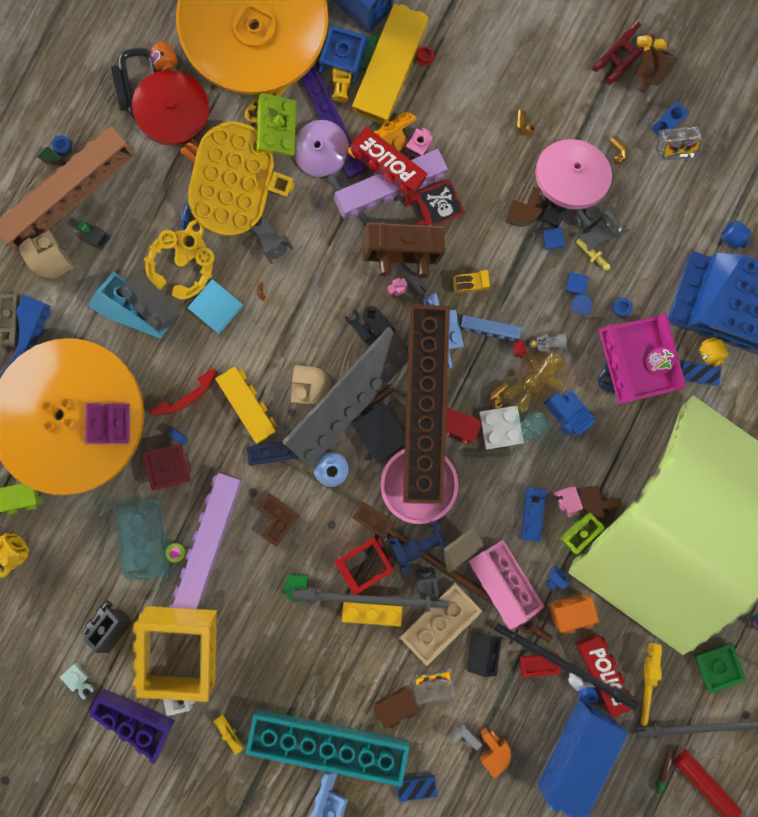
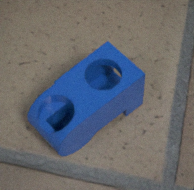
M677 101L653 125L651 130L660 139H663L688 116L689 112Z

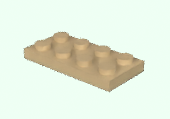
M455 582L437 599L449 601L448 609L430 608L429 612L425 611L399 636L426 666L482 612Z

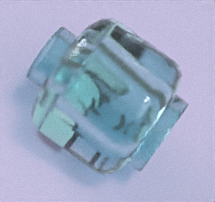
M538 411L536 413H529L520 425L523 431L522 435L528 440H540L549 428L548 418Z

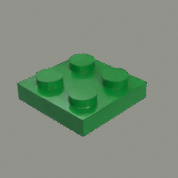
M731 642L694 655L706 690L710 694L747 681L734 645Z

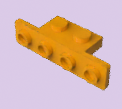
M403 112L398 115V118L391 122H386L380 129L373 132L400 151L407 145L402 129L416 121L417 118L410 112ZM349 147L346 151L349 155L354 157L351 152V147Z

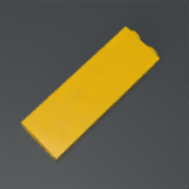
M393 4L353 102L352 111L354 114L382 125L390 121L416 57V52L428 27L429 16H426L425 13L413 11L403 4Z

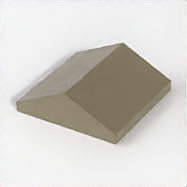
M475 527L444 548L446 570L448 573H451L484 547Z

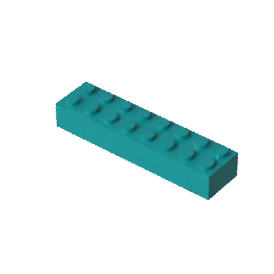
M256 709L252 719L245 755L402 787L409 752V740Z

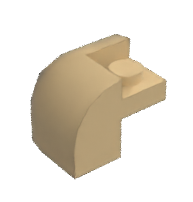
M50 230L34 239L28 238L19 245L18 250L28 268L42 278L54 279L75 268L66 251L60 248Z
M295 365L292 379L291 403L316 406L332 388V381L329 375L317 367Z

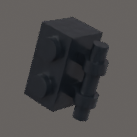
M106 601L103 606L101 605L97 609V614L87 622V627L83 631L87 635L83 640L95 653H110L133 623L122 610L110 609L113 606L110 601Z

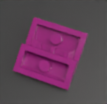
M85 404V444H130V404Z

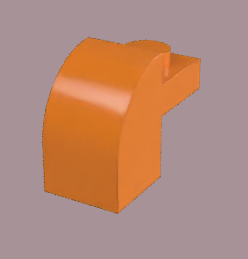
M485 727L480 733L490 749L481 755L480 759L495 779L508 767L511 760V751L505 738L500 740L493 730L489 731Z

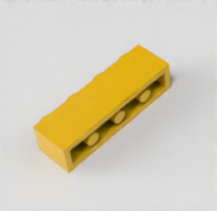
M234 366L215 379L255 443L260 444L278 432L276 430L278 425L273 417L269 418L266 414L268 409L263 401L259 402L256 395L258 393L253 385L249 386L245 381L248 378L242 368L238 370Z

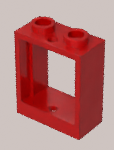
M374 536L334 561L353 595L360 593L394 572L393 566H395V563L390 555H385L383 551L385 546L380 538L376 540ZM373 545L387 569L359 585L345 561Z

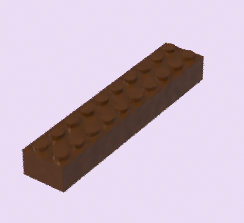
M410 305L403 503L444 504L450 306Z

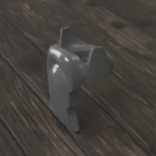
M614 207L603 213L602 219L589 233L579 236L580 240L587 244L589 252L597 244L601 245L605 241L619 238L630 230L622 229L618 220L612 214L615 210Z
M267 218L262 220L260 226L251 227V230L260 237L259 240L264 245L262 252L270 264H273L271 258L278 259L286 253L287 245L291 250L294 249L286 235L278 236L275 230L270 228Z

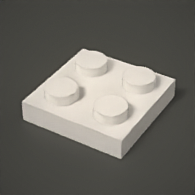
M518 406L479 412L480 420L482 421L481 427L485 450L524 443Z

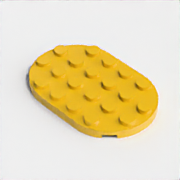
M224 122L210 129L203 136L198 146L188 189V203L197 222L214 234L221 236L242 234L251 229L263 213L273 171V154L257 151V130L240 122Z

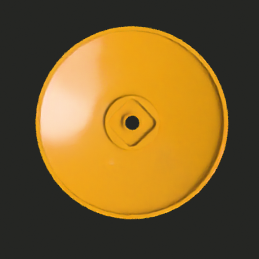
M178 0L176 26L181 46L188 60L209 82L238 94L259 95L261 92L268 94L292 85L301 79L316 63L327 38L328 8L326 0ZM256 22L259 24V28L256 30L249 28L252 23Z
M65 338L48 341L29 349L19 356L1 377L0 461L10 474L24 485L34 490L54 495H74L88 492L114 478L133 456L139 444L144 424L142 394L129 367L108 349L93 342L80 339ZM85 404H130V444H85ZM62 409L64 416L61 420H57L56 413Z

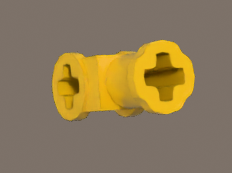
M333 68L334 94H332V100L340 103L348 101L347 89L350 88L353 74Z

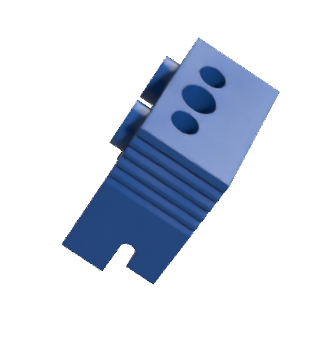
M330 25L327 40L319 61L321 64L319 69L320 75L323 76L322 73L325 71L326 66L353 74L352 84L356 85L368 44L367 36Z
M573 390L562 395L557 393L554 397L552 395L543 402L561 424L560 429L565 435L578 436L597 421Z

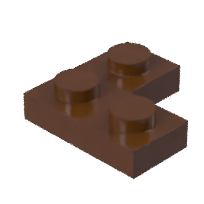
M268 493L257 508L272 519L261 536L276 547L300 517L298 513L271 493Z

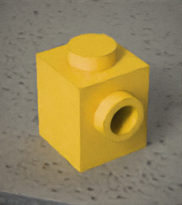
M273 171L268 190L287 197L288 193H292L295 183L292 182V177Z

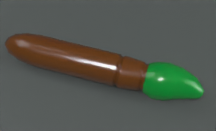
M672 747L667 750L659 780L656 782V793L658 795L665 789V782L674 757V749Z

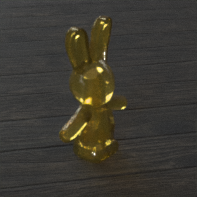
M551 351L540 365L534 355H528L527 359L533 372L526 374L520 383L509 387L504 392L505 398L512 399L524 390L526 391L518 403L519 411L524 412L529 408L534 395L542 391L545 383L559 388L564 387L565 384L562 380L553 378L559 370L566 366L565 361L556 352Z

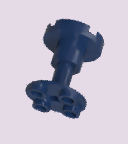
M430 521L433 535L416 542L413 539L400 545L396 536L389 539V543L393 546L392 550L404 576L411 573L409 563L421 558V553L439 546L445 557L444 548L448 544L446 540L442 541L440 537L442 531L438 522L433 523Z

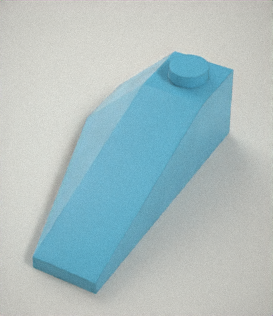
M113 272L95 292L88 306L108 319L161 339L168 328L158 333L120 293V289L126 279Z

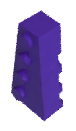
M106 689L96 697L89 714L109 731L112 730L118 734V738L123 742L127 741L135 747L134 750L140 755L142 753L148 757V761L153 765L160 757L175 722L174 719Z

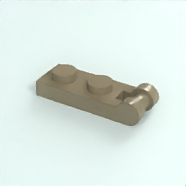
M0 294V348H5V346L17 348L19 343V321L16 311L19 306L20 296L17 294ZM5 333H9V339H5Z

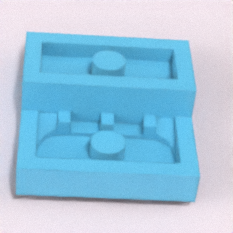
M212 279L189 305L188 309L220 334L244 305Z

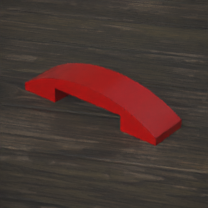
M212 368L198 378L201 386L173 405L170 402L164 401L151 410L150 414L153 416H164L188 408L210 389L216 380L215 378H217L218 371Z

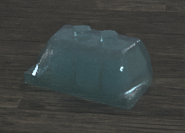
M161 499L120 504L116 511V524L124 577L129 581L169 576L170 571L166 557L167 547Z

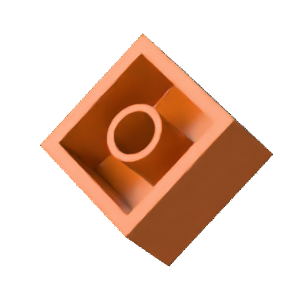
M586 594L547 603L553 626L560 633L570 634L575 632L576 628L588 629L594 627L595 623H599L593 599Z

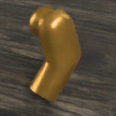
M615 135L610 139L609 143L617 150V155L614 156L613 160L615 164L620 165L627 160V147Z

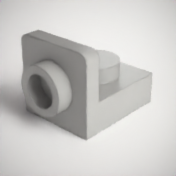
M465 723L461 726L457 725L451 732L452 735L450 737L453 744H456L462 738L469 748L473 746L478 750L482 746L481 739Z

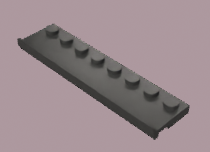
M388 327L282 441L310 468L408 362V347L391 328Z

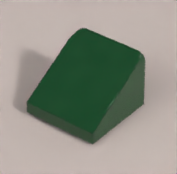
M46 147L38 155V158L47 164L58 166L66 164L49 147Z

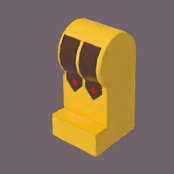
M488 270L452 277L454 293L487 291L490 288Z

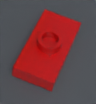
M540 655L520 656L522 677L561 674L560 666Z

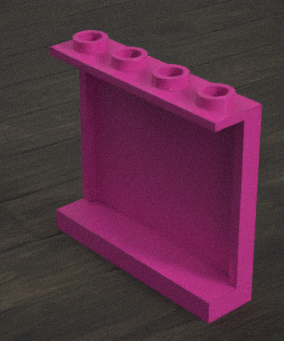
M667 313L629 323L613 324L599 329L618 405L687 388ZM660 347L672 350L677 356L675 366L670 371L661 375L650 373L646 365L648 354Z

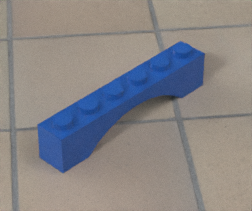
M23 295L16 311L20 331L19 343L10 364L0 374V379L19 356L36 346L37 339L43 333L45 320L50 317V305Z

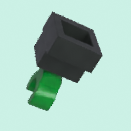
M81 220L76 224L80 230L87 234L85 238L100 250L104 248L111 238L109 234L96 225L91 228Z

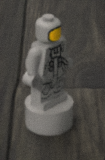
M548 334L537 337V342L536 340L530 341L529 346L531 348L537 347L542 352H549V348L567 349L566 334H558L556 337L549 338Z

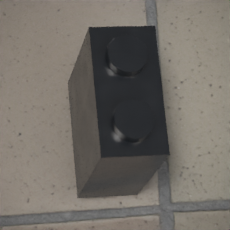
M379 402L369 408L371 412L365 416L363 413L358 415L352 424L377 463L405 445V433L384 403L380 405Z

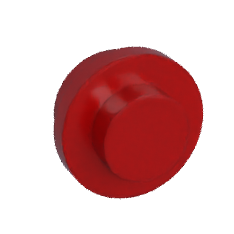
M423 46L417 50L416 61L420 65L428 66L433 62L434 52L431 48Z
M522 339L519 342H514L515 357H520V359H523L524 355L527 354L526 343L522 342Z

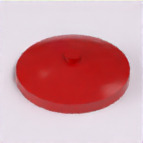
M175 70L155 72L141 81L133 95L132 109L135 121L139 129L148 138L157 143L169 146L186 144L192 139L197 138L207 125L209 118L207 95L203 87L188 74Z

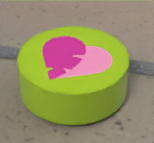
M173 543L166 549V557L171 562H180L186 556V548L181 543Z

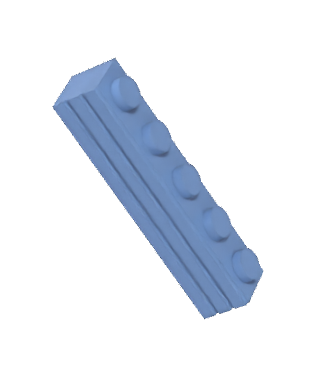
M466 315L462 316L460 325L462 331L469 332L471 330L475 334L485 333L489 337L494 335L499 339L508 338L512 342L519 340L522 327Z

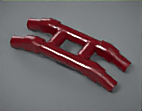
M637 20L609 51L592 66V70L598 72L610 60L618 67L606 79L608 85L615 82L644 51V47L637 46L635 48L628 42L641 27V23ZM652 33L648 34L652 41L656 38ZM621 48H624L630 54L624 62L615 55Z

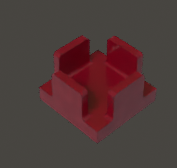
M182 444L143 453L151 491L191 481L189 472H192L188 454L184 453Z

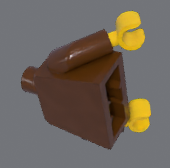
M639 36L637 39L638 47H644L642 52L643 62L636 72V75L641 78L636 89L642 93H646L650 85L659 86L678 60V58L666 51L667 43L663 39H655L654 46H651L652 38L650 36Z

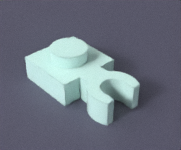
M77 662L60 677L72 692L78 689L79 696L82 699L88 697L85 693L86 688L90 692L96 690L93 684L85 681L89 676Z

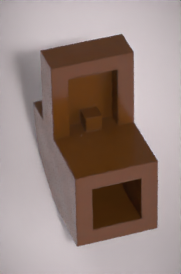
M533 187L527 204L513 200L505 223L517 227H525L534 223L542 209L537 208L542 196H539L541 189Z
M599 486L576 488L583 506L582 510L592 513L594 516L604 517L603 509L605 512L616 511V507L622 506L621 498L601 500Z

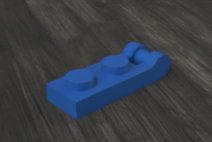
M526 486L521 540L541 542L546 488L533 489L531 486ZM532 496L538 497V503L531 502Z

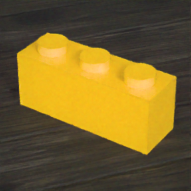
M343 602L342 622L401 626L402 606Z

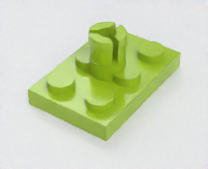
M261 92L258 96L257 151L293 157L295 155L296 100Z

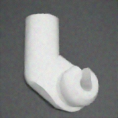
M569 673V684L576 691L585 687L595 688L594 685L583 682L581 678Z

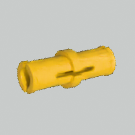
M224 714L213 721L222 734V740H226L234 755L245 748L236 735L235 728L230 726Z

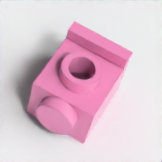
M416 128L409 143L406 145L405 153L415 156V158L426 154L433 142L431 132L425 128L421 130ZM417 139L422 140L423 143L417 142Z
M575 486L554 492V495L560 498L558 504L561 511H565L568 517L579 514L578 510L583 509Z

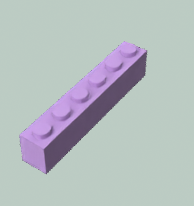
M438 149L411 160L428 173L425 182L419 189L424 188L433 180L434 182L442 180L448 170ZM379 173L335 192L334 200L344 219L347 217L354 218L365 209L370 211L379 203L383 202V204L391 202L394 199L393 197L405 195L393 183L386 182Z

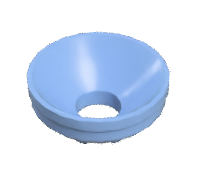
M326 452L315 462L314 475L325 486H338L345 481L348 475V463L341 454ZM330 466H335L338 469L337 474L333 477L328 476L326 473L327 468Z

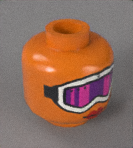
M158 42L153 45L150 56L154 67L159 71L173 70L178 62L173 46L167 44V42Z

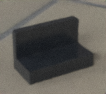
M472 633L467 671L483 677L497 676L502 637Z

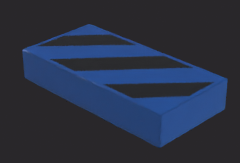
M685 361L681 363L685 382L719 386L722 367Z
M435 775L403 779L402 787L397 786L399 802L438 797Z

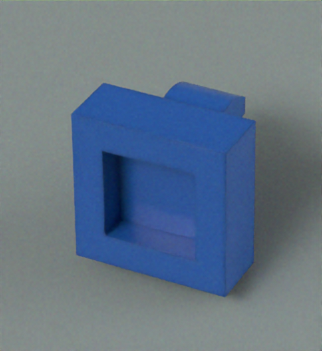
M556 565L550 569V579L547 581L546 586L551 591L557 586L564 590L569 584V578Z

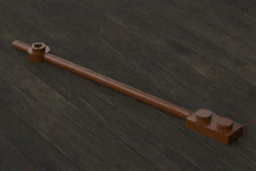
M365 502L361 503L352 517L383 539L388 534L392 538L396 536L401 544L411 541L392 528L395 522ZM427 551L421 553L423 559L493 605L490 596L485 590L455 570L448 573L446 564ZM534 617L529 619L527 626H524L523 623L517 626L522 633L529 634L533 632L548 643L553 638L552 635L537 626Z

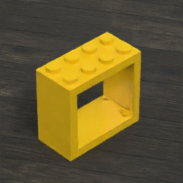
M146 606L133 627V633L136 634V640L133 645V652L136 653V659L133 663V671H136V677L133 681L136 698L208 702L216 679L217 610ZM150 631L201 634V678L150 675Z

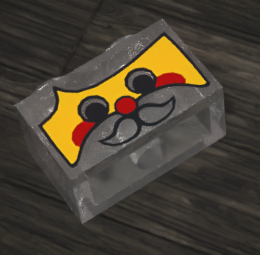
M697 126L660 130L655 149L661 161L698 157L703 137Z
M452 668L413 675L417 705L456 699Z

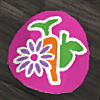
M656 348L647 356V369L654 375L664 374L675 366L677 356L668 348Z

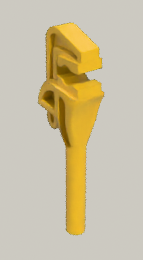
M648 643L646 651L652 657L645 656L644 659L645 689L640 724L648 726L653 686L657 687L658 680H662L660 666L661 644Z

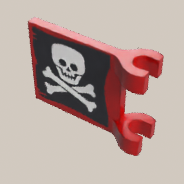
M450 179L418 191L412 198L405 195L403 199L405 206L417 202L424 217V220L418 222L417 225L436 226L465 214Z

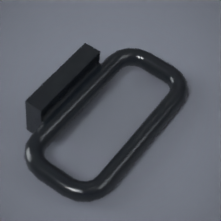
M146 48L123 51L118 58V65L111 66L120 110L128 109L133 119H135L132 109L133 95L126 60L130 57L145 56L148 58L151 74L158 72L153 65L150 50Z

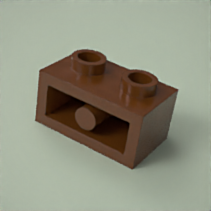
M408 685L373 703V708L384 729L396 727L400 724V720L404 718L410 719L416 716L417 711H419V705Z

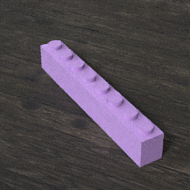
M218 473L217 476L214 475L211 482L212 492L207 495L205 505H207L205 513L202 512L199 517L198 523H200V527L193 535L192 542H194L192 549L188 550L186 555L188 563L186 568L183 567L179 578L182 580L180 586L175 588L173 593L175 601L169 608H200L243 481L242 479L224 473Z

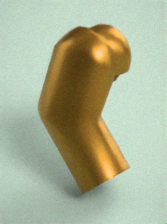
M518 110L516 127L523 135L531 136L535 133L536 128L534 125L526 122V110Z
M505 381L490 391L489 403L493 408L499 409L503 405V402H501L502 393L509 389Z

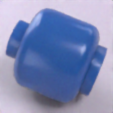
M731 221L721 232L723 234L722 240L734 250L740 246L745 248L752 240L749 238L751 229L741 221H736L735 223Z

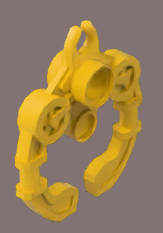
M196 219L188 224L186 230L177 232L172 230L162 231L154 243L150 245L147 258H144L147 278L159 290L164 288L167 281L164 276L156 273L155 266L157 262L154 259L157 253L161 254L163 248H174V261L176 265L181 267L186 266L192 259H196V262L202 266V270L199 272L202 274L199 283L195 281L194 285L190 288L183 285H175L173 287L172 296L180 300L199 294L206 287L209 278L213 276L215 254L206 247L202 239L205 228L199 224L200 230L198 232L193 230V225L198 223ZM188 237H193L195 241L191 247L186 245Z

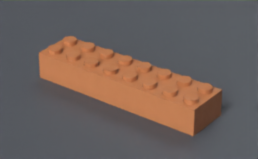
M112 126L105 128L94 141L88 142L82 151L74 154L69 162L64 166L58 167L50 178L44 179L36 190L30 191L23 201L13 205L10 212L0 217V236L8 245L18 250L19 245L26 239H34L48 231L136 156L135 153Z

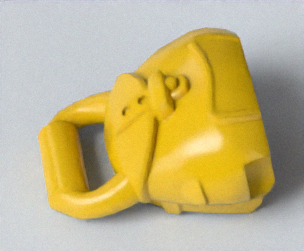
M5 533L0 536V564L2 567H5L4 571L0 567V578H5L11 570L20 566L28 557L29 548L21 536L15 533Z

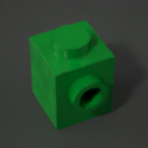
M288 574L287 582H284V594H287V599H292L293 588L308 590V574ZM292 601V603H303V601Z

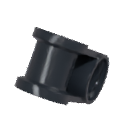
M368 306L365 308L363 320L376 339L388 327L394 333L396 332L390 322L376 307ZM369 311L370 313H376L374 320L372 318L367 319Z

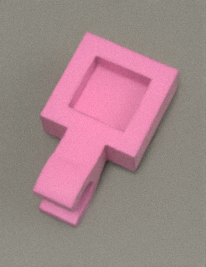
M398 277L392 280V285L387 287L390 297L393 295L398 297L404 294L408 284L404 278L400 280Z

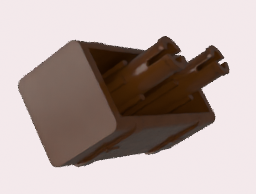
M367 222L362 234L363 261L379 262V275L382 277L391 276V263L417 264L418 278H428L430 276L429 264L438 265L445 254L443 226Z

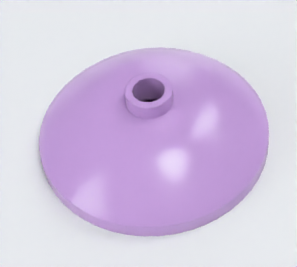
M316 120L308 123L299 131L295 138L294 158L296 163L305 173L313 177H327L336 173L342 168L348 157L346 151L349 148L347 136L337 124L331 121ZM317 143H321L319 148H315Z

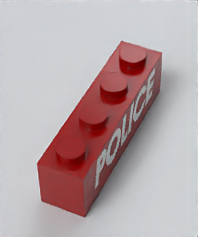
M367 126L352 142L351 152L353 156L358 160L362 159L366 162L372 171L379 172L386 182L393 183L402 194L412 198L425 182L427 172Z
M593 633L575 642L590 675L615 689L624 688L625 680L620 672L617 673L614 667L617 663L613 655L608 654L606 650L608 644L603 636L600 637L597 633ZM596 687L608 714L612 718L632 710L620 702H614L612 695Z

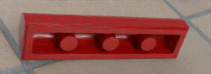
M687 749L672 761L677 769L721 817L741 816L742 809Z

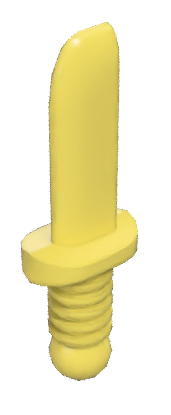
M580 239L575 242L592 258L590 260L592 263L594 261L597 262L605 271L610 269V264L601 258L600 255L603 254L601 251L597 253L593 249L589 252L585 242Z

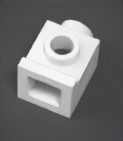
M163 699L167 716L190 711L193 707L192 704H195V701L180 702L179 700Z

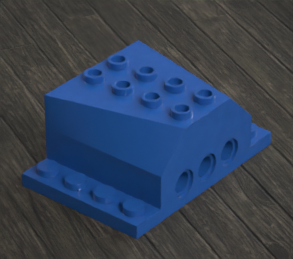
M695 251L690 252L668 315L670 324L708 338L716 337V339L723 340L725 344L758 355V260L738 254L716 253L709 257Z

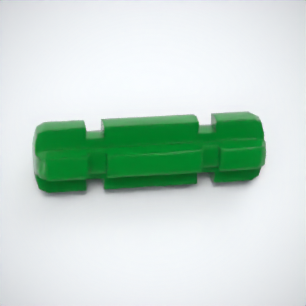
M377 34L370 35L368 41L370 44H367L363 56L364 60H362L360 66L364 71L367 70L380 39Z

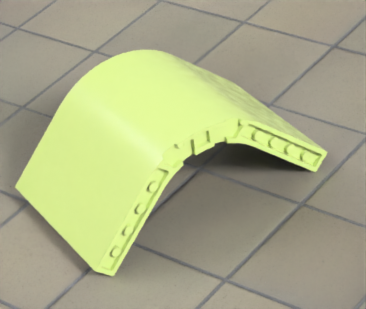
M694 395L680 408L666 452L658 466L661 471L657 477H652L642 492L645 495L638 504L633 502L610 527L573 560L568 572L682 655L695 650L697 645L706 642L714 633H719L724 626L732 624L739 615L746 614L750 610L751 605L758 599V441Z

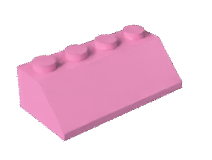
M504 540L468 561L509 630L528 621L545 607Z

